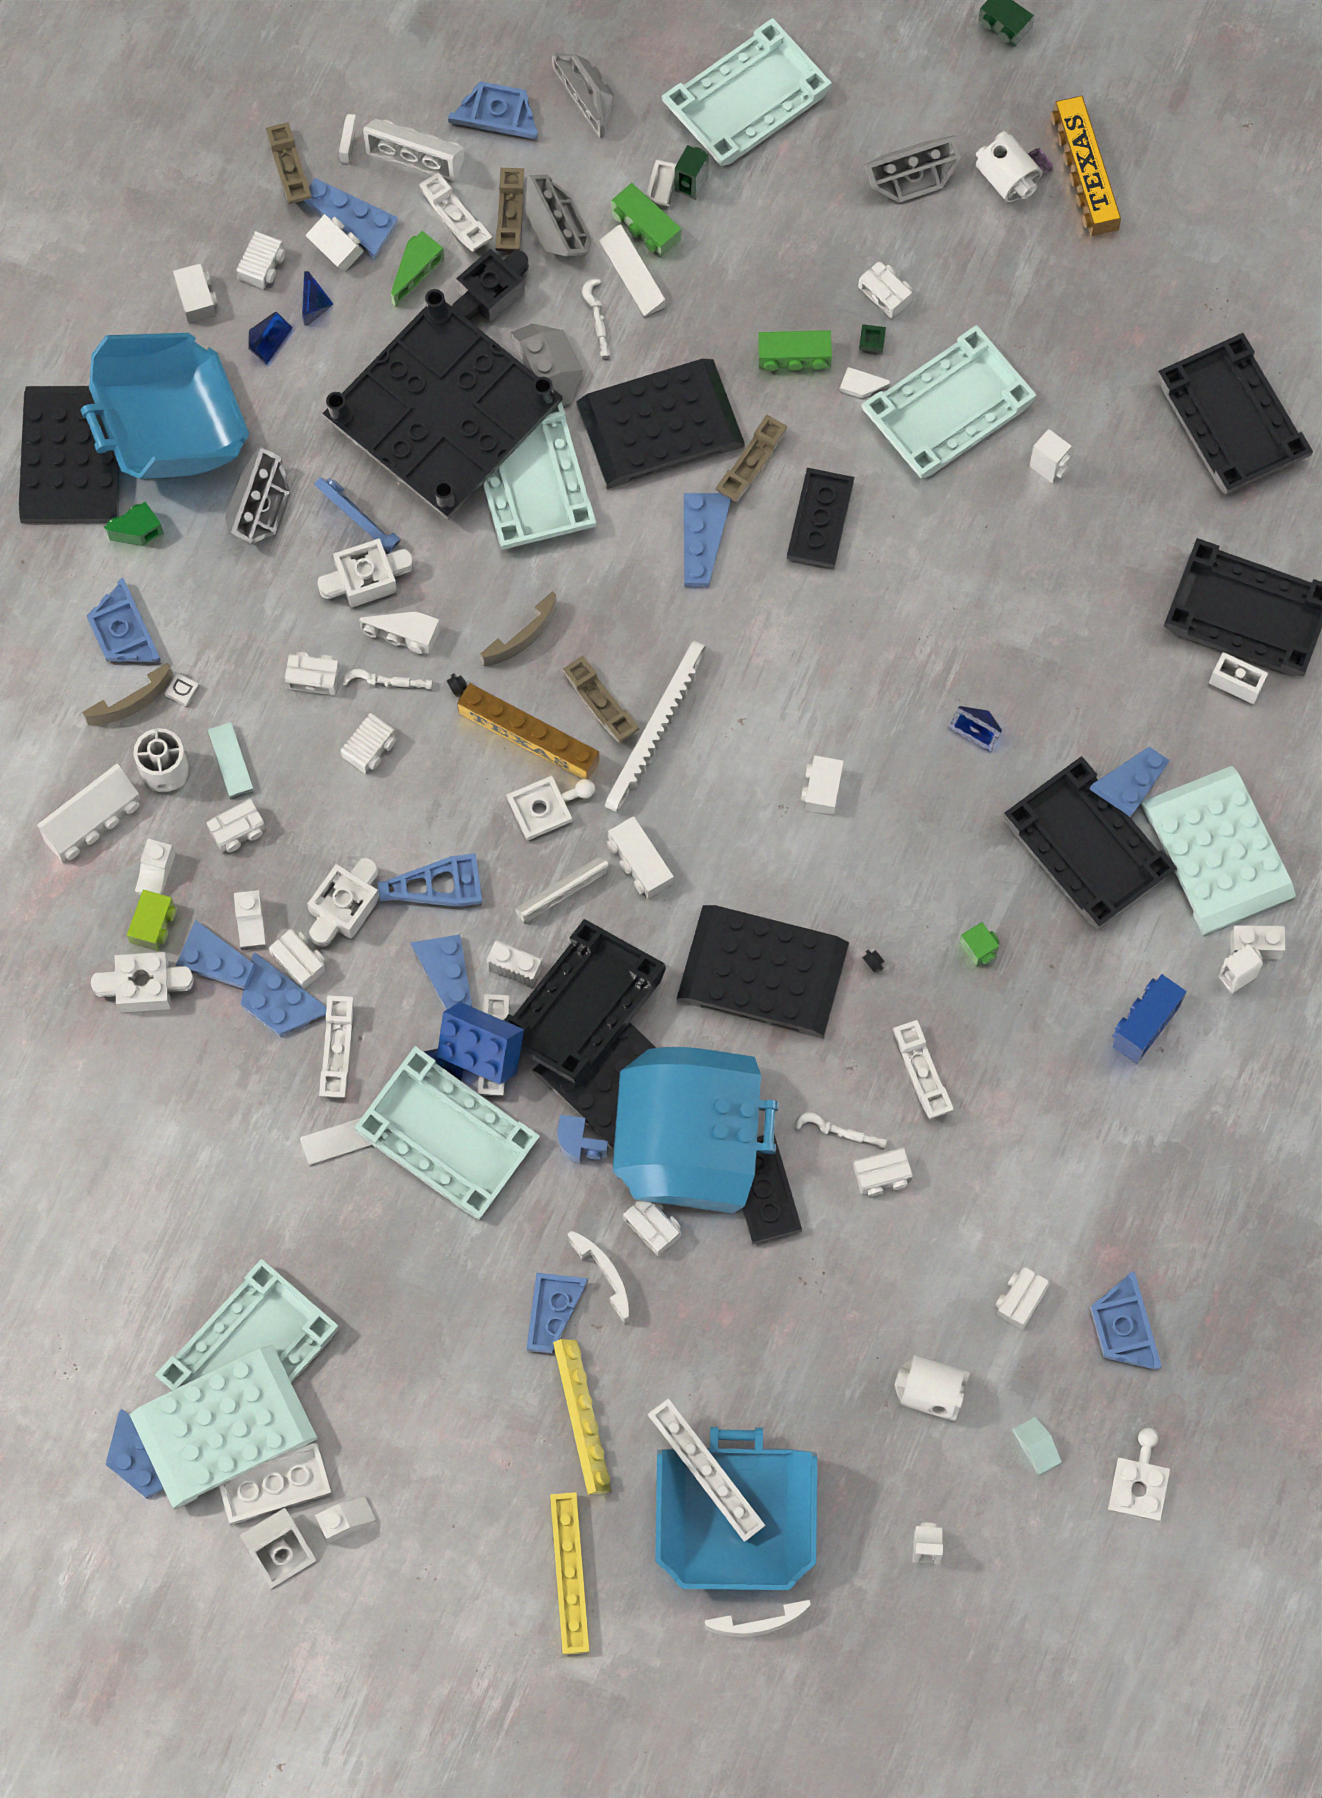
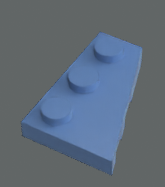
M460 934L411 942L410 945L414 953L417 955L445 1009L447 1010L459 1002L472 1007Z
M536 1272L527 1351L553 1354L555 1350L553 1342L560 1340L585 1289L588 1278Z

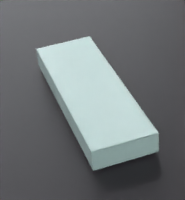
M232 723L208 729L230 799L253 792L254 790Z

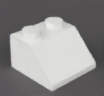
M285 1508L239 1535L270 1588L275 1587L316 1561Z

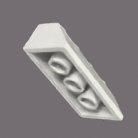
M374 119L363 129L366 154L432 176L439 172L445 180L455 183L465 160L464 148L459 144L439 140L434 135L418 133L409 127L397 126L388 120Z
M116 764L37 824L45 843L63 863L67 859L72 860L79 854L80 849L85 845H91L96 842L100 834L106 829L114 828L119 823V819L124 815L135 812L142 801L139 793L121 767Z

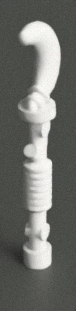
M591 279L583 285L582 295L590 304V309L594 310L595 329L602 350L600 352L601 359H609L611 355L607 349L605 339L607 335L604 322L602 321L604 316H600L602 303L592 295L593 287L600 284L601 281L600 279Z
M360 668L349 670L342 679L343 685H347L351 679L363 678L371 686H375L376 683H384L385 686L390 684L392 686L408 688L416 686L417 688L425 687V689L432 690V680H411L410 678L395 676L393 678L376 677V673L371 675L368 671Z
M815 1112L804 1113L795 1122L796 1129H800L807 1122H813L818 1125L824 1134H828V1132L838 1133L839 1138L845 1136V1138L861 1143L864 1141L871 1145H879V1148L885 1149L887 1139L870 1137L860 1131L849 1128L845 1130L835 1125L831 1126L830 1122H825Z

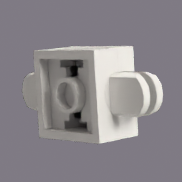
M380 538L334 553L333 557L337 571L319 577V593L325 599L346 594L351 608L397 593L394 577L409 573L412 570V556L406 549L385 554Z
M360 859L351 872L335 864L308 902L310 914L317 918L309 930L311 940L315 945L320 947L328 946L338 932L352 939L380 900L378 890L371 886L378 877L377 866L371 859Z
M166 952L114 955L115 971L97 972L91 978V987L96 996H116V1005L120 1013L171 1009L170 992L188 991L194 983L193 975L188 967H169Z

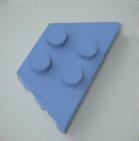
M480 81L473 88L472 93L461 101V106L448 116V123L536 140L538 138L527 92L523 89Z
M121 578L109 595L106 594L101 599L100 604L94 607L87 615L90 626L106 661L158 663L161 661L125 580Z
M257 953L252 955L251 962L256 966L247 990L244 989L240 1003L243 1009L280 1037L292 1032L295 1028H301L310 1024V1021L321 1016L326 1017L327 1007Z
M1133 1271L1110 1289L1106 1295L1097 1300L1090 1307V1311L1105 1359L1159 1370L1162 1368L1136 1274Z
M121 1409L118 1413L106 1466L147 1499L158 1494L164 1488L130 1415Z

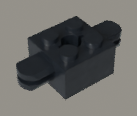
M490 248L456 278L457 292L461 297L452 304V307L469 321L478 313H481L489 322L493 321L525 293L524 279L521 275L529 268L527 255L523 251L514 250L506 258L502 259Z

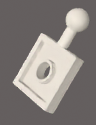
M550 776L507 794L506 797L525 839L528 841L571 823L572 817L565 803L577 797L583 799L590 798L595 792V786L589 779H582L577 782L575 788L560 793L553 777ZM537 803H543L547 807L545 812L541 814L535 813L532 808Z
M1147 1427L1142 1429L1138 1435V1441L1142 1446L1139 1462L1117 1458L1107 1510L1159 1522L1161 1520L1170 1469L1149 1464L1152 1448L1158 1444L1159 1435L1155 1429ZM1136 1482H1140L1146 1487V1493L1142 1497L1135 1496L1131 1491L1132 1485Z

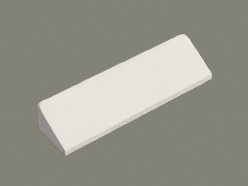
M622 225L616 226L599 241L645 318L665 308L666 301Z
M600 857L592 860L516 907V913L523 923H528L607 874L609 871L608 862Z
M361 1118L301 1137L309 1166L372 1146L371 1143L354 1130V1127Z

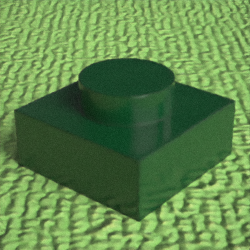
M862 324L859 350L883 353L886 327Z

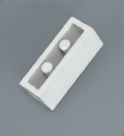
M634 816L608 831L609 840L607 844L612 853H618L622 859L620 864L625 873H631L635 881L633 884L640 895L644 893L647 899H650L674 885V876Z

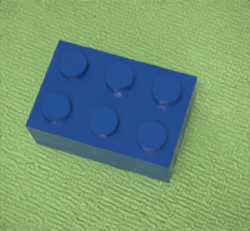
M1163 974L1157 980L1151 979L1144 990L1145 993L1142 996V1000L1139 997L1135 1000L1127 1016L1128 1019L1123 1017L1120 1020L1112 1036L1115 1038L1112 1047L1136 1064L1139 1063L1181 1007L1187 992Z
M459 1002L443 1012L437 1057L495 1083L502 1084L517 1074L524 1029Z

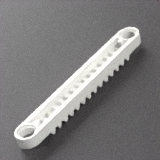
M696 640L691 643L613 786L605 804L606 808L617 813L630 790L637 789V782H641L642 773H646V765H650L651 757L655 756V748L660 747V740L664 739V732H668L669 723H673V715L678 714V707L682 706V699H686L687 691L691 690V682L696 680L695 670L704 655L705 644Z

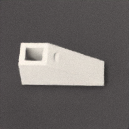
M417 611L361 617L359 620L360 628L364 634L370 637H382L392 645L398 646L401 644L407 646L411 651L422 654V652L430 654L440 631L439 619Z

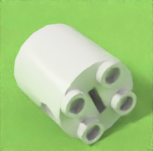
M1003 131L996 136L992 144L988 147L983 146L977 151L976 156L978 160L976 167L1006 202H1013L1019 198L1026 199L1036 191V184L1040 180L1043 171L1012 135H1008Z
M159 728L146 731L141 735L134 745L133 755L141 779L147 788L151 791L169 792L182 787L188 776L189 764L179 737L174 732Z
M914 1355L911 1360L899 1368L894 1387L900 1398V1405L956 1421L970 1371Z

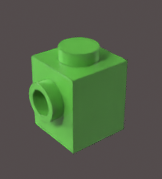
M983 922L961 934L959 943L977 967L982 963L987 965L996 959L1000 942L993 931L989 932Z

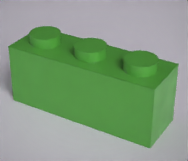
M633 183L629 184L611 200V213L618 222L622 221L634 237H639L643 240L650 252H655L662 257L681 241L682 229Z
M831 330L758 332L759 369L774 371L778 368H789L790 370L814 368L821 370L831 367Z

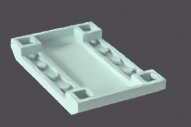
M772 18L754 31L753 37L685 85L679 83L662 95V101L720 166L733 163L819 102L832 88V83Z
M976 325L958 337L957 343L884 393L880 391L862 403V409L922 479L933 475L1025 411L1036 400L1037 395Z
M561 401L483 483L501 550L596 527V520L587 496Z
M1233 766L1141 802L1140 806L1150 827H1154L1168 858L1177 867L1175 873L1194 910L1193 916L1203 937L1295 900L1296 894L1292 881L1239 773Z
M414 1046L356 1124L354 1130L366 1141L456 1206L480 1220L540 1135L520 1121L517 1122L436 1064L433 1058Z
M261 1259L244 1277L245 1281L175 1357L172 1355L155 1374V1377L173 1391L248 1353L273 1344L292 1383L331 1341L339 1326Z
M273 1344L248 1353L140 1406L129 1414L174 1510L198 1499L197 1496L292 1449L295 1451L318 1439Z

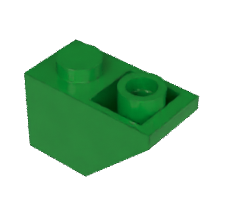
M146 502L132 506L127 513L120 517L112 518L104 526L109 540L144 546L164 534L161 523Z

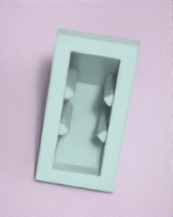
M1036 1417L1012 1429L1038 1476L1062 1463L1051 1434Z

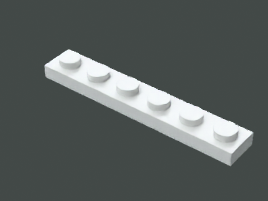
M669 1398L647 1414L744 1542L765 1526Z

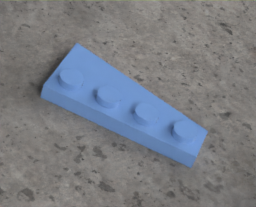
M314 178L309 186L312 198L304 200V202L321 216L325 214L331 219L335 216L345 225L342 230L347 234L352 232L361 241L359 246H362L369 252L371 257L376 259L397 225L398 217Z
M684 493V587H709L718 548L731 504V499L721 493Z

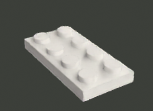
M317 1442L303 1446L295 1451L290 1450L219 1485L230 1525L332 1494Z

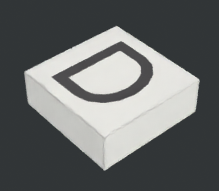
M177 673L166 690L165 695L187 707L200 686L193 680Z

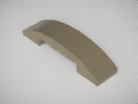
M289 122L267 127L266 132L288 204L311 199V193L299 160Z
M501 168L495 251L520 250L524 168Z
M766 415L755 430L753 439L732 469L726 472L715 490L737 502L749 489L772 456L787 426Z
M552 591L535 606L536 618L509 642L504 644L498 638L480 653L481 664L489 666L503 662L529 647L548 626L557 605L556 594Z
M584 656L563 668L564 674L582 701L616 741L620 743L640 730L628 712L619 706L598 679L597 673Z
M167 662L148 673L147 677L150 684L108 707L105 701L102 700L83 711L86 723L88 725H99L115 722L145 708L163 692L172 679L173 672L170 664Z

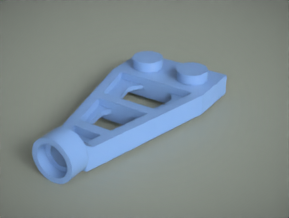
M320 477L314 483L320 491L375 540L380 538L386 553L393 551L400 543L401 539L395 533L386 535L342 493L344 488L336 480Z
M476 853L450 856L388 879V881L378 882L380 902L399 900L454 907L482 904ZM444 872H450L454 879V890L451 893L435 891L431 884L433 877ZM419 878L426 880L427 891L425 893H409L407 891V882ZM389 887H393L394 891L389 893Z

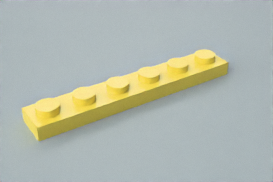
M557 1340L553 1344L587 1493L606 1494L612 1492L610 1476L604 1460V1450L598 1434V1424L595 1421L592 1399L586 1382L587 1377L582 1365L580 1348L577 1340Z
M577 1493L550 1494L563 1655L589 1653Z

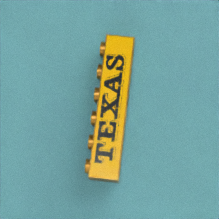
M1083 95L1055 101L1054 111H1051V119L1053 125H1057L1059 130L1057 132L1059 145L1064 146V161L1066 166H1070L1072 172L1070 173L1071 184L1073 187L1076 186L1078 191L1076 199L1078 206L1082 207L1084 211V226L1089 228L1091 236L1119 230L1121 216Z
M469 683L457 702L458 714L581 779H590L600 762L598 750Z

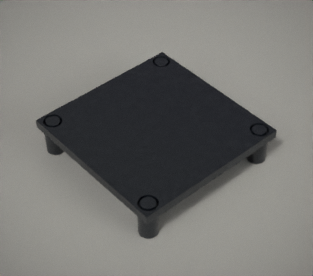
M432 289L425 296L426 306L342 393L332 392L327 396L326 404L328 408L322 414L327 421L449 520L556 408L563 398L562 395L553 389L552 381L548 377H538L449 305L442 291Z

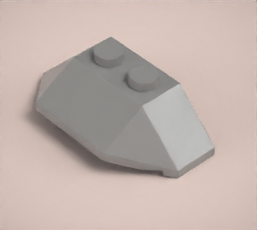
M552 54L553 69L600 138L604 137L612 111V97H614L611 87L603 83L600 71L596 66L592 67L587 59L576 54Z
M953 135L925 141L882 155L866 163L865 167L871 188L899 203L942 189L961 160L956 138Z
M548 174L529 175L527 178L525 212L544 251L563 256L585 255L591 236L570 196L560 186L552 182V178Z
M530 324L510 332L525 366L538 377H548L552 381L553 389L562 395L563 408L570 406L583 374V369L564 330Z
M263 447L257 449L241 472L225 516L228 534L249 545L276 534L290 493L287 477L282 466V458Z

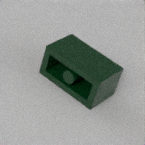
M987 0L980 8L978 21H980L984 28L991 29L998 34L1004 42L1016 46L1031 30L1034 15L1013 0Z
M687 145L675 166V191L694 200L697 199L708 179L709 154L703 149Z

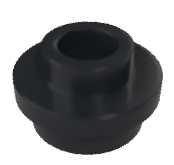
M453 673L451 678L447 680L450 689L456 697L462 695L468 686L462 675L457 677Z
M869 949L866 950L867 954L862 958L874 973L879 969L882 971L884 967L881 964L885 962L876 950L872 953Z

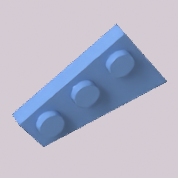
M1148 747L1093 783L1089 789L1131 817L1170 760L1151 747Z
M196 920L176 963L177 967H188L192 973L247 990L256 966Z

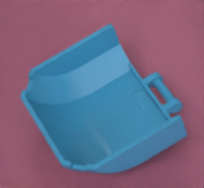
M190 333L106 335L91 354L89 389L95 404L83 406L81 412L83 417L87 418L96 442L94 446L97 453L113 450L122 472L139 479L181 477L204 473L234 460L250 435L217 352L210 347L206 350L195 342L196 337ZM96 415H100L109 439L104 438Z
M661 1047L646 1050L620 1071L612 1171L618 1179L621 1177L631 1190L629 1192L635 1200L732 1214L745 1206L755 1175L756 1153H776L774 1129L775 1113L778 1111L779 1102L760 1100L761 1073L755 1057L692 1047ZM759 1110L765 1111L763 1143L757 1142Z
M710 1427V1448H707L765 1524L762 1529L744 1542L673 1448L657 1450L655 1562L682 1589L790 1590L816 1564V1452L794 1449H763V1428L755 1427V1430H718V1427ZM718 1440L755 1441V1448H718Z

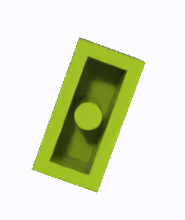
M142 890L127 932L129 943L156 951L159 950L161 944H165L168 936V930H166L168 922L173 921L176 914V907H174L172 897Z

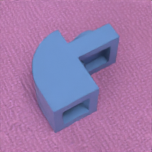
M560 1115L557 1132L558 1143L561 1152L567 1159L580 1164L582 1154H585L587 1158L595 1160L607 1157L608 1141L584 1138L585 1118Z

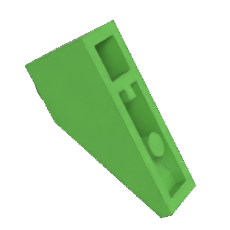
M423 231L417 236L411 237L407 242L391 291L392 304L395 307L445 259L443 247Z

